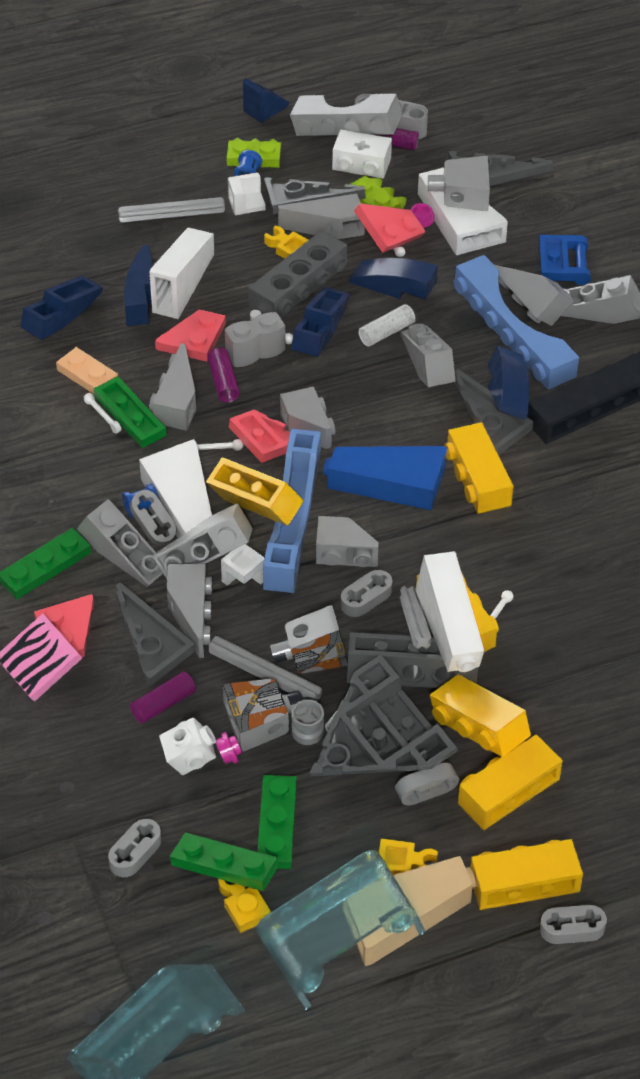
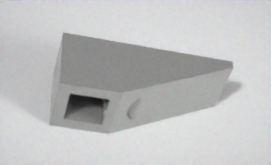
M358 194L278 205V226L284 230L316 235L323 230L337 239L362 236L365 233L364 225L354 212L356 207L361 204Z
M494 265L499 270L498 282L506 289L513 291L512 298L521 306H526L529 309L527 315L537 323L543 321L552 326L574 301L558 283L545 276Z
M631 275L564 289L574 301L561 316L611 324L640 318V292Z
M414 324L409 326V329L400 331L417 374L427 387L456 382L452 348L434 331L424 324Z
M181 343L177 353H173L170 357L167 373H163L160 378L157 394L153 393L151 396L149 409L153 411V414L164 426L187 431L196 412V396L186 345Z
M109 499L87 515L77 528L98 553L146 587L163 574L153 558L156 551Z
M236 503L212 515L155 553L153 558L167 579L168 564H206L248 543L253 528L239 504Z
M168 564V608L185 636L195 643L198 657L204 658V645H209L211 642L210 626H205V620H211V601H206V595H212V576H206V564Z

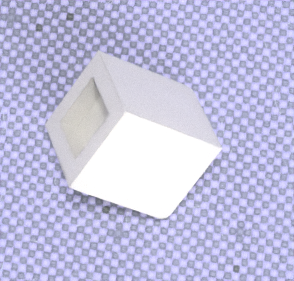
M259 173L228 178V198L235 215L265 210Z
M246 544L232 550L221 559L222 582L229 585L233 580L238 579L245 584L252 578L259 584H262L265 558Z

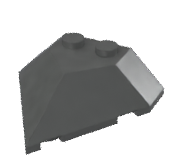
M380 654L353 673L349 682L348 692L344 700H341L323 741L319 758L316 763L314 762L309 774L311 777L429 770L456 753L458 748L438 724L432 727L402 690L398 674Z

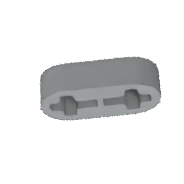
M149 490L137 492L130 503L132 515L152 543L156 545L168 544L176 533V525L153 492ZM139 499H142L144 502L149 500L152 503L149 507L152 516L149 515L146 509H138ZM155 519L161 527L165 525L168 527L167 537H164L162 534L158 536L155 534L157 525L154 522Z
M373 570L346 587L341 593V610L348 616L359 617L388 599L392 593L393 581L391 575L383 570Z
M440 763L432 769L420 770L403 777L395 785V790L402 804L414 805L451 791L458 785L459 777L452 764Z
M151 819L138 820L112 846L108 859L110 870L114 875L119 877L134 875L161 845V829L155 821ZM149 833L152 834L151 839L149 837H145L140 842V834L144 836L148 835ZM130 855V862L124 860L118 863L119 857L125 859Z
M595 905L551 908L543 913L539 932L542 938L551 944L595 941L603 936L607 917L605 912ZM585 919H591L596 926L593 928L589 927ZM556 921L561 930H554L553 925H550L551 922Z

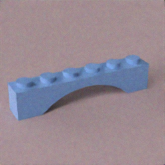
M485 255L456 266L454 279L456 291L465 297L470 303L471 308L484 318L487 326L493 328L506 346H509L513 352L523 355L526 366L531 370L537 381H541L549 390L577 377L579 356L563 339L536 331L512 314L504 303L499 291V270Z
M291 429L283 481L304 502L288 526L275 521L271 538L267 544L263 564L264 590L295 593L321 455V432L300 429Z

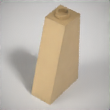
M461 856L342 890V910L365 966L372 965L471 903L472 888L476 887L475 877L470 867L465 868Z

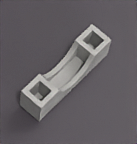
M371 94L364 101L349 107L330 106L325 102L324 95L299 96L290 113L296 136L339 135L340 129L370 135L394 134L402 117V112L397 94Z

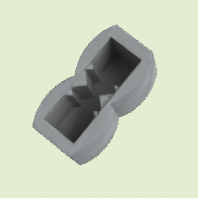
M277 312L264 313L253 318L251 321L237 322L225 329V349L228 351L233 367L248 366L259 358H271L285 351V324Z

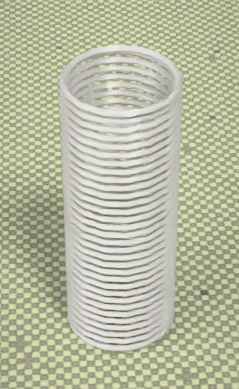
M404 304L359 329L360 339L366 346L370 347L415 322V314L411 307Z

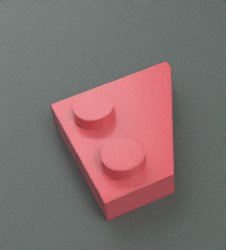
M359 204L354 210L382 253L419 239L426 232L411 210Z
M199 309L158 337L155 341L156 350L176 354L180 344L183 343L186 345L189 358L207 362L208 353L214 349L226 325V315Z
M256 410L230 418L229 428L261 463L286 454L290 432L286 430V424L270 419L265 414Z
M92 594L34 611L35 620L43 613L81 657H85L86 639L91 626V612L94 609Z

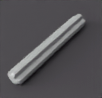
M223 197L122 206L118 209L120 222L126 223L218 214L225 212V202Z
M403 586L400 589L401 596L399 598L413 645L417 649L422 646L427 649L431 646L429 641L431 635L416 589L413 586L410 588Z
M215 636L208 646L209 653L261 679H274L279 688L289 693L299 691L303 700L318 702L321 698L322 688L219 636Z

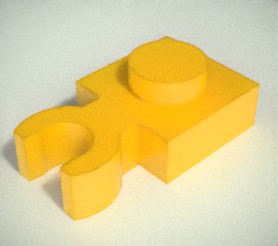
M279 226L273 227L274 236L268 233L264 234V243L268 247L276 248V254L284 259L308 241V239L294 231L289 235L285 234L284 229Z
M381 839L376 875L389 877L427 866L424 864L427 861L437 862L438 851L424 849L420 852H414L415 843Z
M218 879L221 894L228 897L224 899V907L240 933L271 919V911L257 889L250 887L245 889V886L239 884L228 885L225 880Z

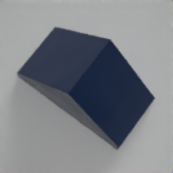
M247 78L244 79L243 111L260 123L289 105V101L272 90Z

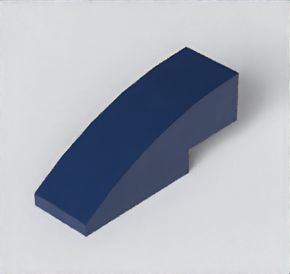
M143 245L139 250L126 277L124 300L127 326L149 324L148 304H152L149 272L152 268L149 245Z
M378 258L361 261L350 277L349 283L398 299L402 297L404 292L427 299L437 283L438 265L405 258Z
M81 275L44 290L42 301L23 308L21 328L42 340L59 331L78 317L102 293L103 287Z
M323 287L306 306L303 320L295 327L291 350L318 357L338 326L350 299V294Z
M497 345L487 365L493 376L488 388L499 411L525 420L528 415L529 379L526 362L523 355Z

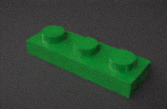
M118 376L93 388L94 397L141 448L167 436L166 427Z
M70 528L0 572V584L17 600L91 554V545L73 528Z
M263 775L257 852L277 857V869H291L297 776Z
M186 832L170 855L172 866L260 891L265 890L278 868L277 857Z

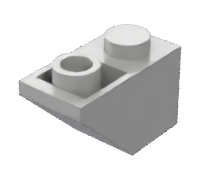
M309 387L280 394V415L284 424H286L287 431L290 432L291 429L321 432V447L325 449L331 448V436L335 435L334 422L331 417L327 418L323 397L318 398L315 388Z
M318 516L316 564L378 567V541L349 517Z

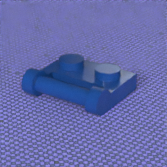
M539 235L540 275L552 281H575L578 285H586L590 282L591 274L590 270L587 269L586 250L588 249L586 237L581 235ZM568 249H572L575 252L576 267H569Z

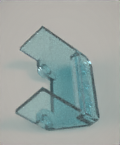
M376 850L366 851L266 915L256 926L258 936L305 1009L312 1005L304 993H310L320 986L321 979L324 976V970L321 966L381 927L389 933H401L413 925L419 935L424 933L425 929L412 904Z
M212 964L169 965L153 975L70 1052L67 1060L84 1079H143L191 1033L203 1032V1034H208L220 1025V1018L223 1015H241L245 1010Z

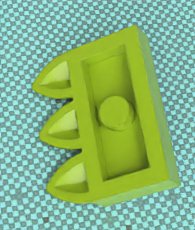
M238 137L233 141L229 140L227 166H239L238 159L240 153L244 150H253L262 158L261 167L280 168L281 142H277L274 138L264 142H260L257 138L251 141H243Z
M365 175L351 183L352 185L364 186L366 198L359 199L361 204L403 209L406 205L407 199L405 197H393L394 188H381L382 179L368 178Z

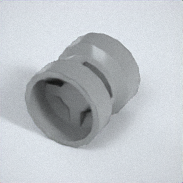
M302 700L297 702L292 708V736L300 744H315L324 735V709L317 701Z

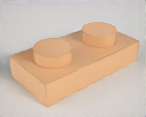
M77 347L56 362L57 371L94 394L93 388L118 376V373Z

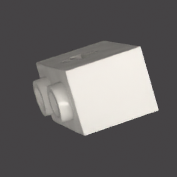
M340 129L333 147L332 170L384 179L391 160L392 138Z

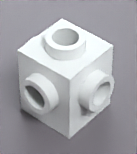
M193 717L187 721L180 722L176 727L159 735L167 763L181 775L199 769L207 762L216 758L213 747L216 740L213 732L207 725L203 727Z

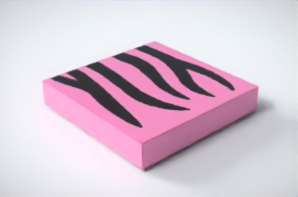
M43 613L0 651V663L34 702L82 659L81 655Z

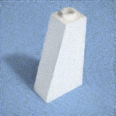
M444 168L419 174L418 195L424 204L432 208L435 214L434 221L455 255L506 242L508 221L490 205L488 211L447 207L444 205V191H428V175H444Z
M187 228L151 268L149 272L152 313L179 319L214 256L213 233Z
M194 439L139 459L141 480L145 487L151 483L155 487L160 502L176 525L175 535L177 538L212 516L198 448Z
M453 551L424 555L416 593L448 672L457 670L468 672L480 667L484 648L456 553Z

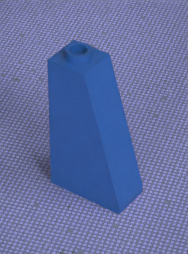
M335 447L332 457L326 458L323 475L327 476L328 489L432 510L446 469L447 447Z

